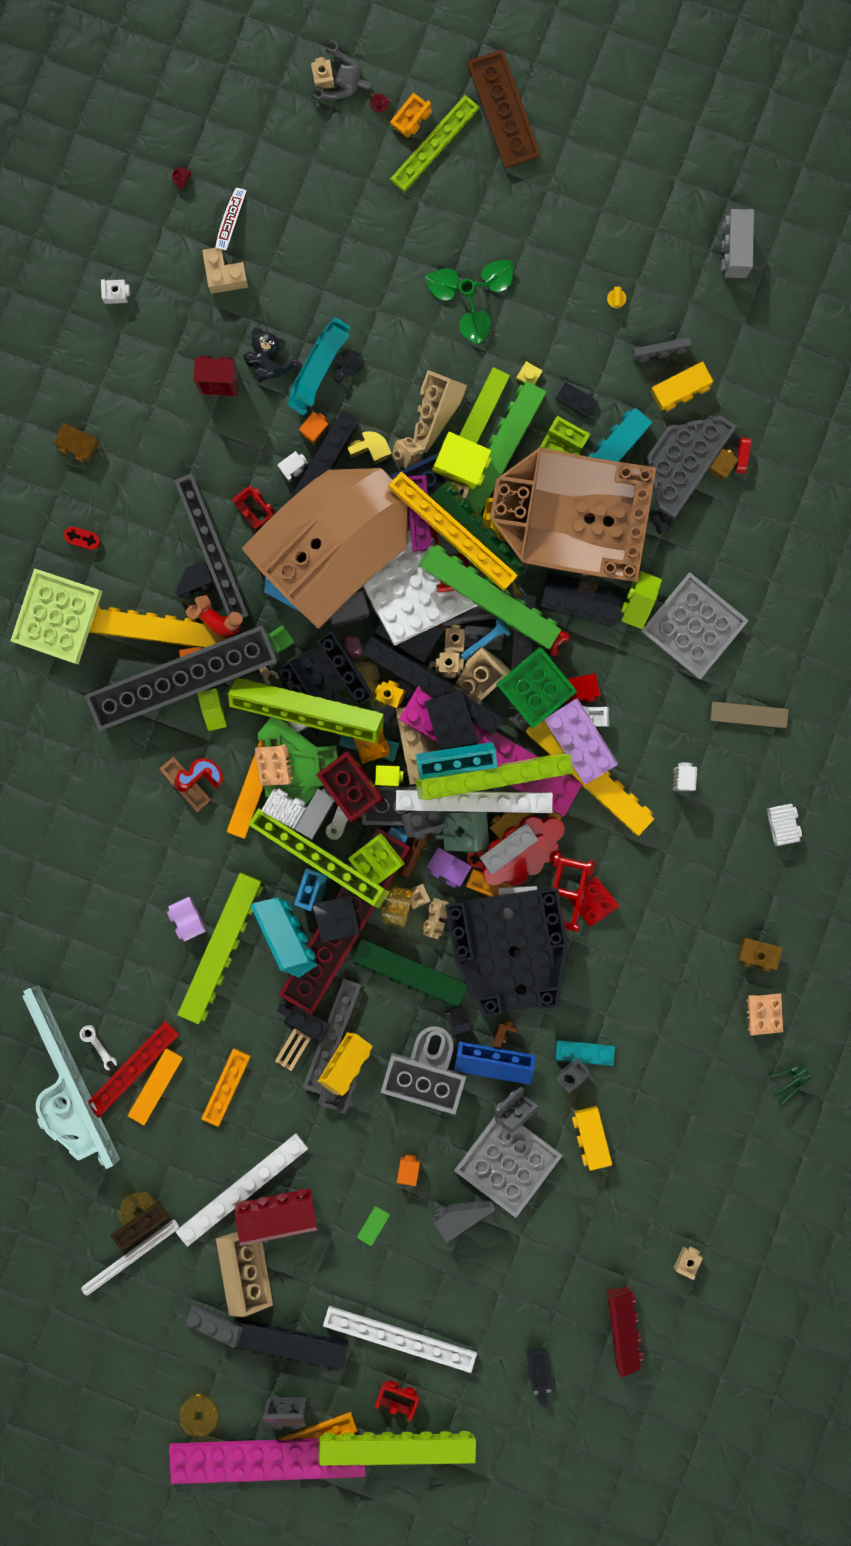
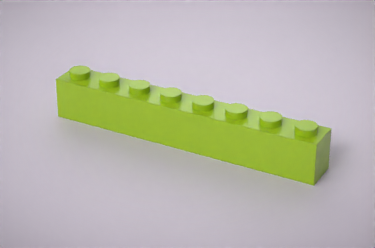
M236 678L228 693L229 707L377 743L383 728V714L377 711H370L357 706H350L284 688L269 686L248 679Z
M560 753L497 765L498 768L421 780L415 779L418 799L425 801L573 774L571 755Z
M259 808L248 824L377 908H380L389 894V891L287 825L265 814Z
M239 873L177 1014L178 1016L196 1024L206 1020L209 1014V1010H206L209 1002L213 1004L217 995L214 991L217 985L221 986L225 977L222 974L224 968H229L233 959L230 957L231 952L236 950L240 943L238 936L240 932L244 933L248 922L245 920L248 914L252 915L253 913L250 905L253 904L256 896L260 897L263 891L262 881L244 873Z
M427 1431L421 1432V1434L402 1432L401 1435H394L392 1432H383L382 1435H374L371 1432H365L363 1435H355L350 1432L343 1433V1435L324 1433L319 1436L318 1440L319 1466L475 1463L476 1439L468 1431H461L459 1434H452L448 1431H442L440 1434H432Z

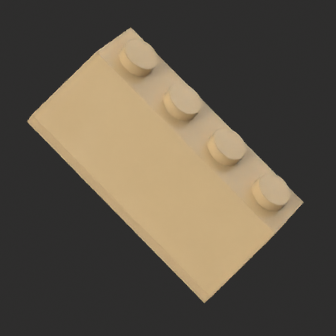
M405 707L396 709L397 719L400 718ZM398 720L410 785H415V779H419L415 754L439 751L440 749L438 743Z
M238 1232L216 1238L229 1316L245 1317L273 1306L262 1242L240 1246Z

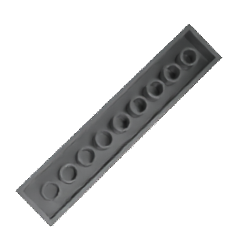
M264 624L84 696L98 730L101 731L275 663L280 658L268 628Z

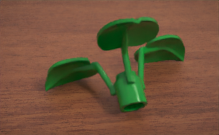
M508 260L489 263L481 272V277L485 283L473 282L470 279H464L460 282L457 273L449 268H443L426 274L425 278L429 290L439 300H451L455 295V291L459 290L464 297L468 298L472 313H466L462 316L459 328L465 338L474 344H479L487 337L491 327V320L487 312L475 311L472 297L476 294V286L486 287L489 285L490 289L494 292L505 291L511 285L514 264Z

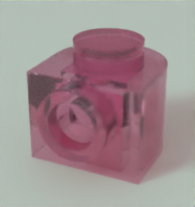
M350 636L343 639L344 649L352 661L365 656L362 654L364 649L358 637Z

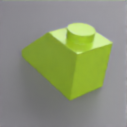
M214 688L198 692L202 714L208 731L227 727L219 690Z

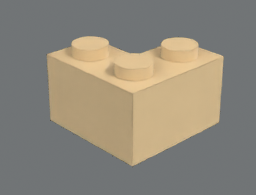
M211 248L202 250L208 287L211 294L248 288L243 262L225 265L222 249Z

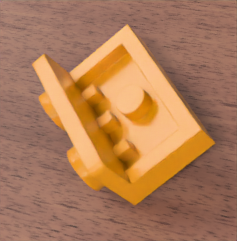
M413 92L390 121V125L409 138L411 134L414 135L419 130L421 121L423 119L426 120L432 112L431 102L429 100L425 102Z
M383 728L377 743L354 738L362 764L390 755L389 745L385 740Z

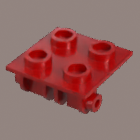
M596 876L590 878L586 883L580 909V915L592 927L620 906ZM568 898L575 907L576 900Z

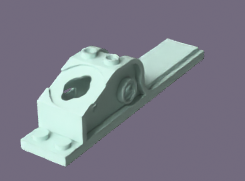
M40 986L31 987L23 991L25 995L22 997L59 1074L57 1082L42 1091L37 1098L36 1112L39 1117L37 1119L38 1124L55 1141L58 1140L70 1150L69 1153L78 1161L98 1151L100 1164L108 1169L120 1160L119 1155L101 1117L98 1118L90 1107L91 1105L97 1111L94 1102L90 1105L88 1103L92 1097Z

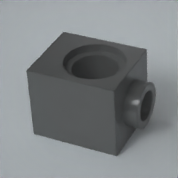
M576 1058L561 1070L556 1080L569 1093L585 1081L590 1071Z

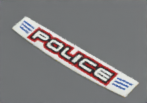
M235 188L226 208L215 248L227 250L246 190Z

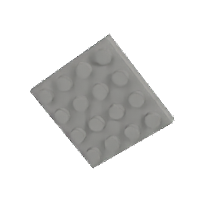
M689 572L640 632L700 680L749 620Z
M494 1116L454 1171L516 1218L561 1159L562 1154L524 1125H521L514 1133H510L495 1121Z

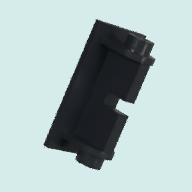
M387 705L380 712L375 710L383 714V725L387 723L392 725L389 721L396 714L393 706Z

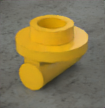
M614 287V290L610 291L607 296V302L612 308H621L626 302V295L621 290V287Z

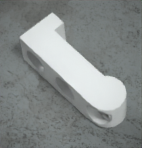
M339 806L332 823L326 828V835L334 840L342 836L348 818Z

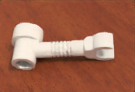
M92 1025L84 1026L80 1031V1038L84 1042H91L104 1062L105 1069L110 1070V1067L107 1065L108 1061H112L117 1066V1060L108 1054L96 1037L95 1028ZM86 1030H90L92 1034L88 1035Z

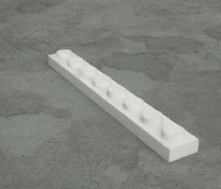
M396 790V810L552 813L553 794L546 792L475 791L424 801L418 799L417 790Z
M295 1133L175 1232L188 1247L235 1209L236 1203L246 1200L308 1149L307 1145Z
M332 1306L328 1307L323 1327L470 1373L477 1352Z

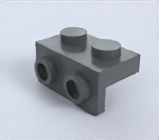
M357 1077L353 1078L350 1083V1089L343 1096L333 1094L323 1086L318 1104L345 1114L350 1106L352 1093L357 1086Z
M519 1087L516 1091H512L505 1101L498 1103L495 1108V1121L510 1133H514L538 1111V1105L524 1096V1088Z

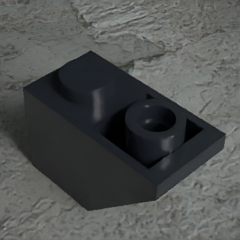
M205 561L186 567L175 592L178 598H190L194 592L199 590L200 592L208 591L214 585Z

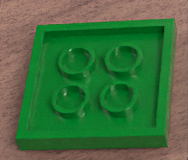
M541 647L536 649L496 683V686L532 729L577 692Z

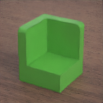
M283 625L270 633L278 654L294 643Z

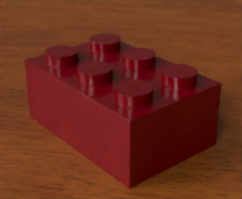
M201 355L200 358H195L193 381L201 395L238 397L239 372L234 360L226 356L212 359L208 355Z
M346 751L316 774L350 822H355L385 799L351 752Z

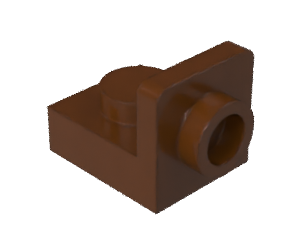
M507 1020L504 1023L499 1022L492 1045L501 1048L502 1044L505 1045L508 1038L506 1030L518 1033L519 1029L515 1027L516 1024Z

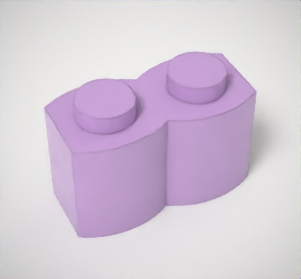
M191 897L168 906L170 911L167 914L171 922L175 921L178 927L175 931L179 939L183 938L184 941H188L207 931Z

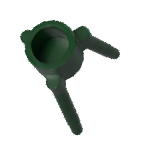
M796 1065L790 1069L769 1075L770 1078L793 1072L791 1075L793 1081L774 1094L777 1097L795 1084L797 1085L779 1102L780 1105L811 1079L809 1072L804 1066L798 1068Z

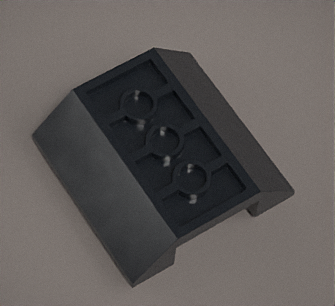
M334 631L319 639L315 646L301 656L287 662L276 670L284 686L290 691L359 708L367 704L374 697ZM311 727L316 736L325 731Z

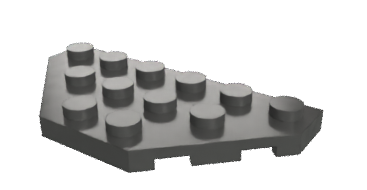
M717 416L709 420H697L678 426L671 425L666 428L647 456L648 466L656 467L653 489L658 510L672 519L677 517L735 431L737 425L722 416Z

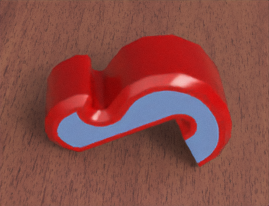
M201 758L192 763L188 773H185L183 769L177 774L174 779V786L176 790L186 792L205 776L215 789H218L223 781V774L218 765L213 761Z

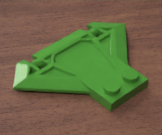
M271 717L259 731L258 740H264L265 747L273 746L272 739L277 740V746L286 744V747L289 748V757L286 759L291 760L287 762V765L292 766L288 769H291L293 779L292 783L287 785H264L265 796L269 797L274 789L278 790L280 788L289 793L288 797L293 800L298 798L307 804L317 789L324 786L316 774L338 758L337 745L316 747L283 720Z

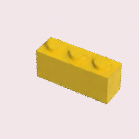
M702 361L653 386L650 393L660 412L663 410L667 412L674 409L678 402H688L694 398V394L698 392L703 394L709 391L713 380Z
M347 1032L317 1082L333 1094L343 1096L350 1089V1083L353 1078L359 1074L363 1062L370 1056V1050L373 1046L356 1033Z
M597 1106L574 1111L575 1117H572L574 1128L579 1130L580 1135L577 1136L579 1148L583 1147L585 1154L581 1155L584 1166H588L590 1171L611 1166L612 1162Z

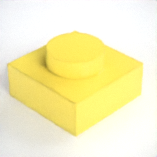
M526 361L516 380L523 384L528 381L535 385L542 370Z

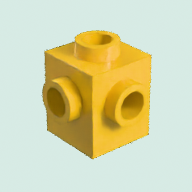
M389 680L388 683L382 682L381 685H378L374 695H376V700L380 701V706L391 705L398 709L401 706L406 691L398 688L400 684Z

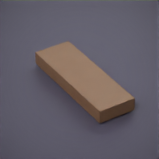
M173 756L159 770L174 786L175 777L185 768ZM197 782L186 792H180L196 812L200 811L212 800Z

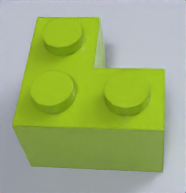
M640 571L638 582L631 583L627 596L629 602H624L620 613H623L622 622L640 629L644 628L655 604L662 579Z

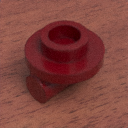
M381 93L372 94L370 106L375 112L381 113L389 107L391 99Z
M184 167L176 168L172 173V182L176 187L183 190L192 173Z

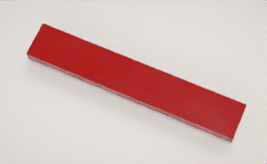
M167 1021L154 1032L88 1101L89 1105L94 1102L97 1111L91 1105L90 1107L98 1118L180 1035Z

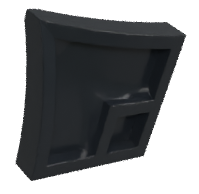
M353 896L312 904L322 942L361 934Z

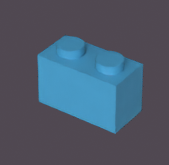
M306 868L294 905L314 911L312 904L324 901L331 878L317 869Z

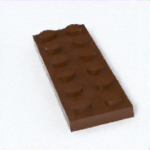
M503 49L467 61L468 69L504 169L539 158L541 154Z

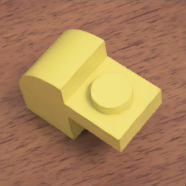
M363 432L362 437L364 441L356 440L348 447L351 458L369 451L374 464L387 460L392 456L385 438L376 432Z

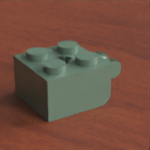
M446 811L441 813L442 822H447L448 827L443 828V833H437L434 836L435 839H444L445 851H480L489 847L487 812Z

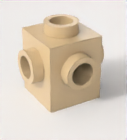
M410 437L395 442L391 457L406 469L421 462L424 448L417 444L414 439Z
M445 650V653H440V658L436 659V670H439V673L444 678H455V676L461 675V670H464V659H461L460 654L456 653L455 650ZM446 661H452V664L447 666Z

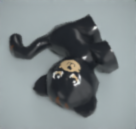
M258 327L253 328L251 345L255 354L247 352L243 355V359L248 367H257L254 369L253 374L259 383L268 379L278 378L283 373L288 372L291 367H295L297 373H300L303 365L299 360L290 359L282 366L271 360L270 357H273L277 354L278 350L285 346V341L282 338H277L274 334L263 331Z

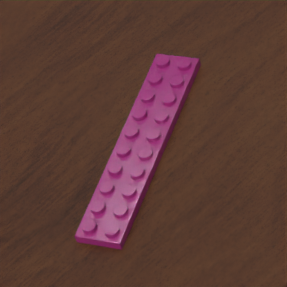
M418 686L398 720L437 743L424 702L433 697L423 692ZM472 722L479 744L493 742L496 750L497 765L538 758L497 732L492 735ZM563 775L509 786L519 792L552 793V811L564 817L582 784L569 775Z
M315 1438L171 1443L169 1446L171 1484L365 1477V1465L319 1466V1439Z

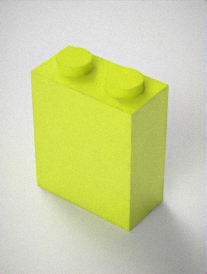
M448 432L432 472L474 490L477 484L481 485L485 475L482 472L484 467L488 468L492 457H489L491 450Z

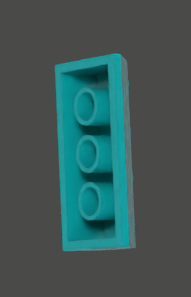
M276 897L250 905L280 971L299 978L317 966L315 953L309 948L307 944L308 939L299 928L300 922L293 915V908L289 901Z

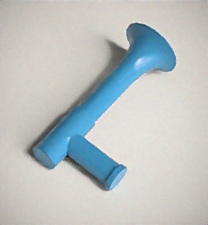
M497 619L496 627L488 635L461 654L462 658L467 661L479 649L502 634L510 635L507 625L502 620Z

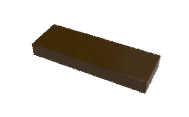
M157 1201L110 1236L120 1251H123L170 1216L160 1201Z

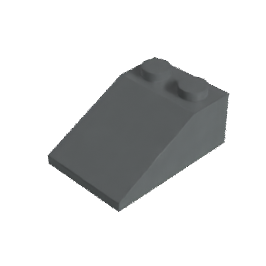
M491 1199L453 1204L447 1207L441 1206L434 1212L433 1224L447 1243L495 1211L494 1202Z
M307 1397L268 1398L263 1414L266 1427L279 1430L283 1427L301 1429L302 1426H306Z

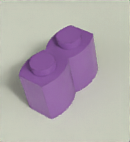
M439 847L427 866L430 869L428 873L437 878L440 875L446 878L445 883L454 888L456 885L461 886L472 867Z

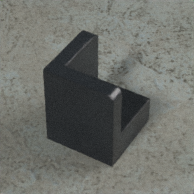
M463 1006L445 1012L453 1035L471 1030Z

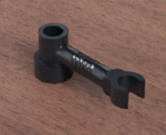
M692 494L684 506H686L694 499V496ZM658 512L650 521L656 527L657 533L661 535L672 525L668 522L670 518L664 513L660 515Z

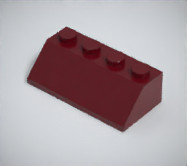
M311 1188L235 1204V1219L240 1246L317 1230L316 1212Z
M630 1287L606 1289L615 1364L619 1377H625L640 1370V1363L644 1362L642 1350L639 1351L638 1343H641L640 1331H636L635 1325L639 1324L638 1313L634 1312L633 1304H636L635 1292H631Z

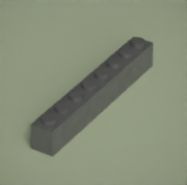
M191 473L174 480L227 615L229 616L230 613L237 612L242 616L243 621L250 619L195 477Z

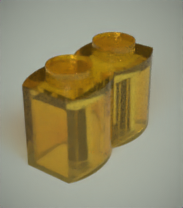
M390 886L389 894L384 900L386 906H382L380 917H383V924L405 929L413 890Z

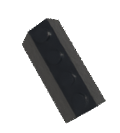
M549 572L539 609L613 628L616 625L623 591Z

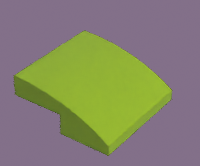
M557 416L540 447L579 455L590 433Z
M381 833L348 858L358 872L377 884L381 883L405 864Z

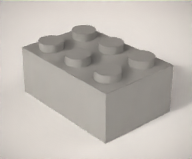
M731 209L728 216H725V222H722L721 231L722 234H725V237L721 243V252H724V259L721 260V271H724V278H747L753 267L754 210Z

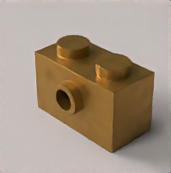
M742 937L737 960L741 961V965L752 967L755 964L760 966V970L771 972V969L777 970L782 947Z

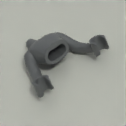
M330 40L328 44L332 45L334 49L327 48L326 52L330 55H335L345 64L340 65L335 79V84L339 85L343 90L327 92L323 91L320 87H316L314 91L318 92L320 96L312 95V99L319 101L321 98L336 100L350 97L355 93L358 86L369 90L371 83L360 79L361 66L337 49L338 44L336 41Z

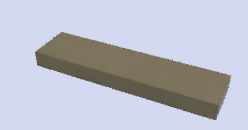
M711 702L710 721L787 728L789 709Z

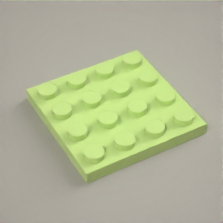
M34 568L11 642L79 665L103 591Z

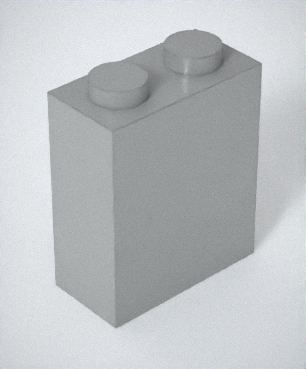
M323 788L322 791L317 789L295 828L296 831L311 839L315 838L335 803L327 789Z

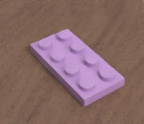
M578 698L544 719L565 754L571 755L572 765L585 785L618 765V762Z

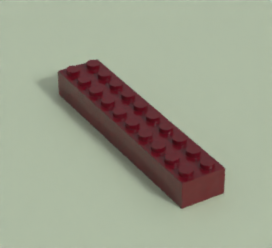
M377 828L370 841L381 833L403 861L411 847ZM397 870L378 885L387 889ZM342 887L336 899L353 896L361 933L375 906ZM318 928L308 944L309 948L315 953L317 966L299 978L290 975L279 996L312 1015L359 934L322 942Z

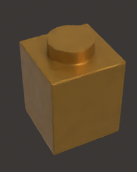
M722 449L708 469V472L724 481L739 459L736 458V454L731 450Z

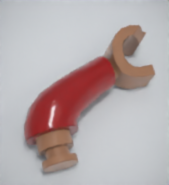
M207 595L196 597V604L190 605L185 611L190 619L200 618L213 633L223 638L237 635L240 631V624L243 621L242 616L237 612H232L229 616L225 617L220 616L212 609Z

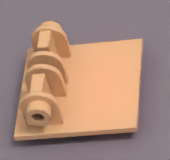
M286 744L255 748L261 786L287 785L292 783V771L288 769L292 766L287 765V762L291 760L286 759L289 757V748L286 747Z
M781 994L748 995L746 1001L748 1002L749 1009L747 1013L750 1015L747 1017V1019H750L748 1020V1031H750V1034L761 1035L783 1032Z

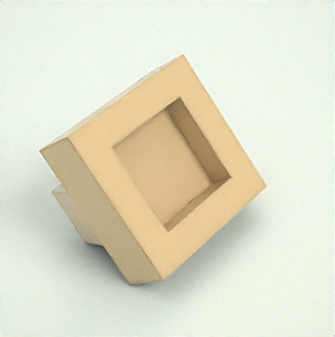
M423 884L405 891L413 909L430 902Z

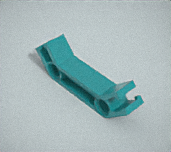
M334 317L319 335L291 388L288 407L304 416L307 412V405L311 407L314 404L316 391L337 351L349 338V325Z

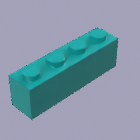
M636 408L632 411L628 410L621 418L623 422L619 426L616 424L609 432L611 436L607 440L603 439L597 446L599 450L595 454L591 453L588 457L620 462L651 426L652 421Z
M493 742L415 754L420 780L498 768Z

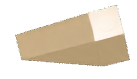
M429 370L421 387L420 395H423L422 405L418 406L420 418L415 426L414 433L415 442L424 448L425 453L428 452L460 405L467 387L463 383Z
M482 647L467 661L456 684L482 700L496 687V683L511 670L497 656Z

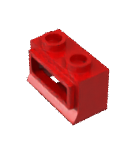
M248 486L232 500L256 532H258L274 516L273 513L275 511L269 503L264 504L261 500L263 495L257 488L253 490L251 486ZM249 496L253 497L267 515L261 522L244 502Z
M392 1380L383 1381L375 1401V1408L378 1409L380 1405L387 1407L390 1413L395 1415L397 1412L408 1415L409 1421H412L419 1401L417 1390L411 1387H406V1389L398 1387L399 1384ZM388 1390L412 1399L411 1404L407 1405L383 1396L384 1391Z

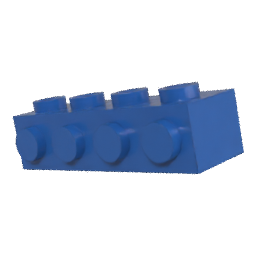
M459 1042L454 1071L530 1085L536 1055Z

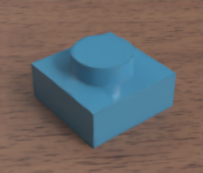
M396 826V828L391 827L388 832L389 835L403 843L408 838L405 835V830L399 826Z

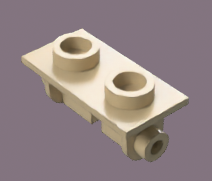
M437 898L433 899L429 906L428 919L423 926V935L436 939L442 936L445 923L439 920L440 918L447 919L445 905L450 902Z

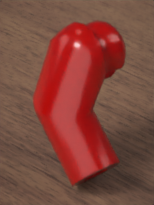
M560 631L549 649V656L558 657L559 646L570 639L567 632Z

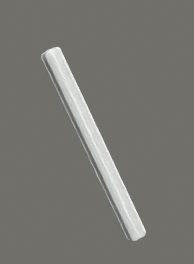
M171 1220L83 1285L81 1288L82 1292L88 1296L175 1232L179 1228L178 1223L175 1220Z

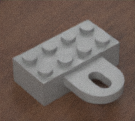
M430 1026L418 1034L411 1058L392 1053L380 1093L455 1115L466 1074L448 1069L453 1052L451 1035L441 1027ZM433 1035H439L441 1037L439 1051L437 1054L431 1055L427 1051L430 1038Z

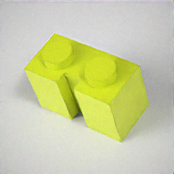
M376 765L375 785L399 787V783H403L404 772L400 771L399 766Z

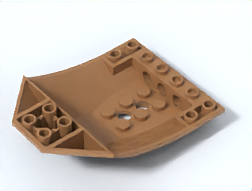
M540 447L496 479L490 519L523 563L598 577L638 582L656 467L592 458ZM588 513H592L595 516V521L592 524H587L584 521V516ZM609 516L614 519V524L611 527H606L603 524L605 517Z
M382 468L326 471L288 501L242 547V550L266 578L318 629L376 573L407 549L408 505L388 488L393 479ZM314 539L321 540V547L319 549L312 548L311 543ZM300 553H306L307 556L303 563L298 562V555Z

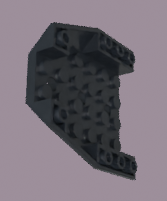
M542 888L445 905L455 963L484 1017L500 1015L505 1011L559 1007L568 942L558 888ZM505 908L513 911L512 918L509 919L504 916ZM512 946L519 948V956L511 954L510 949ZM519 984H523L526 987L527 991L525 994H520L517 991Z

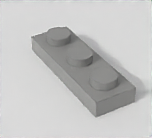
M525 823L480 857V860L488 871L494 874L538 841L531 828Z

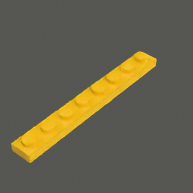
M400 472L388 485V488L503 591L518 576L403 472Z

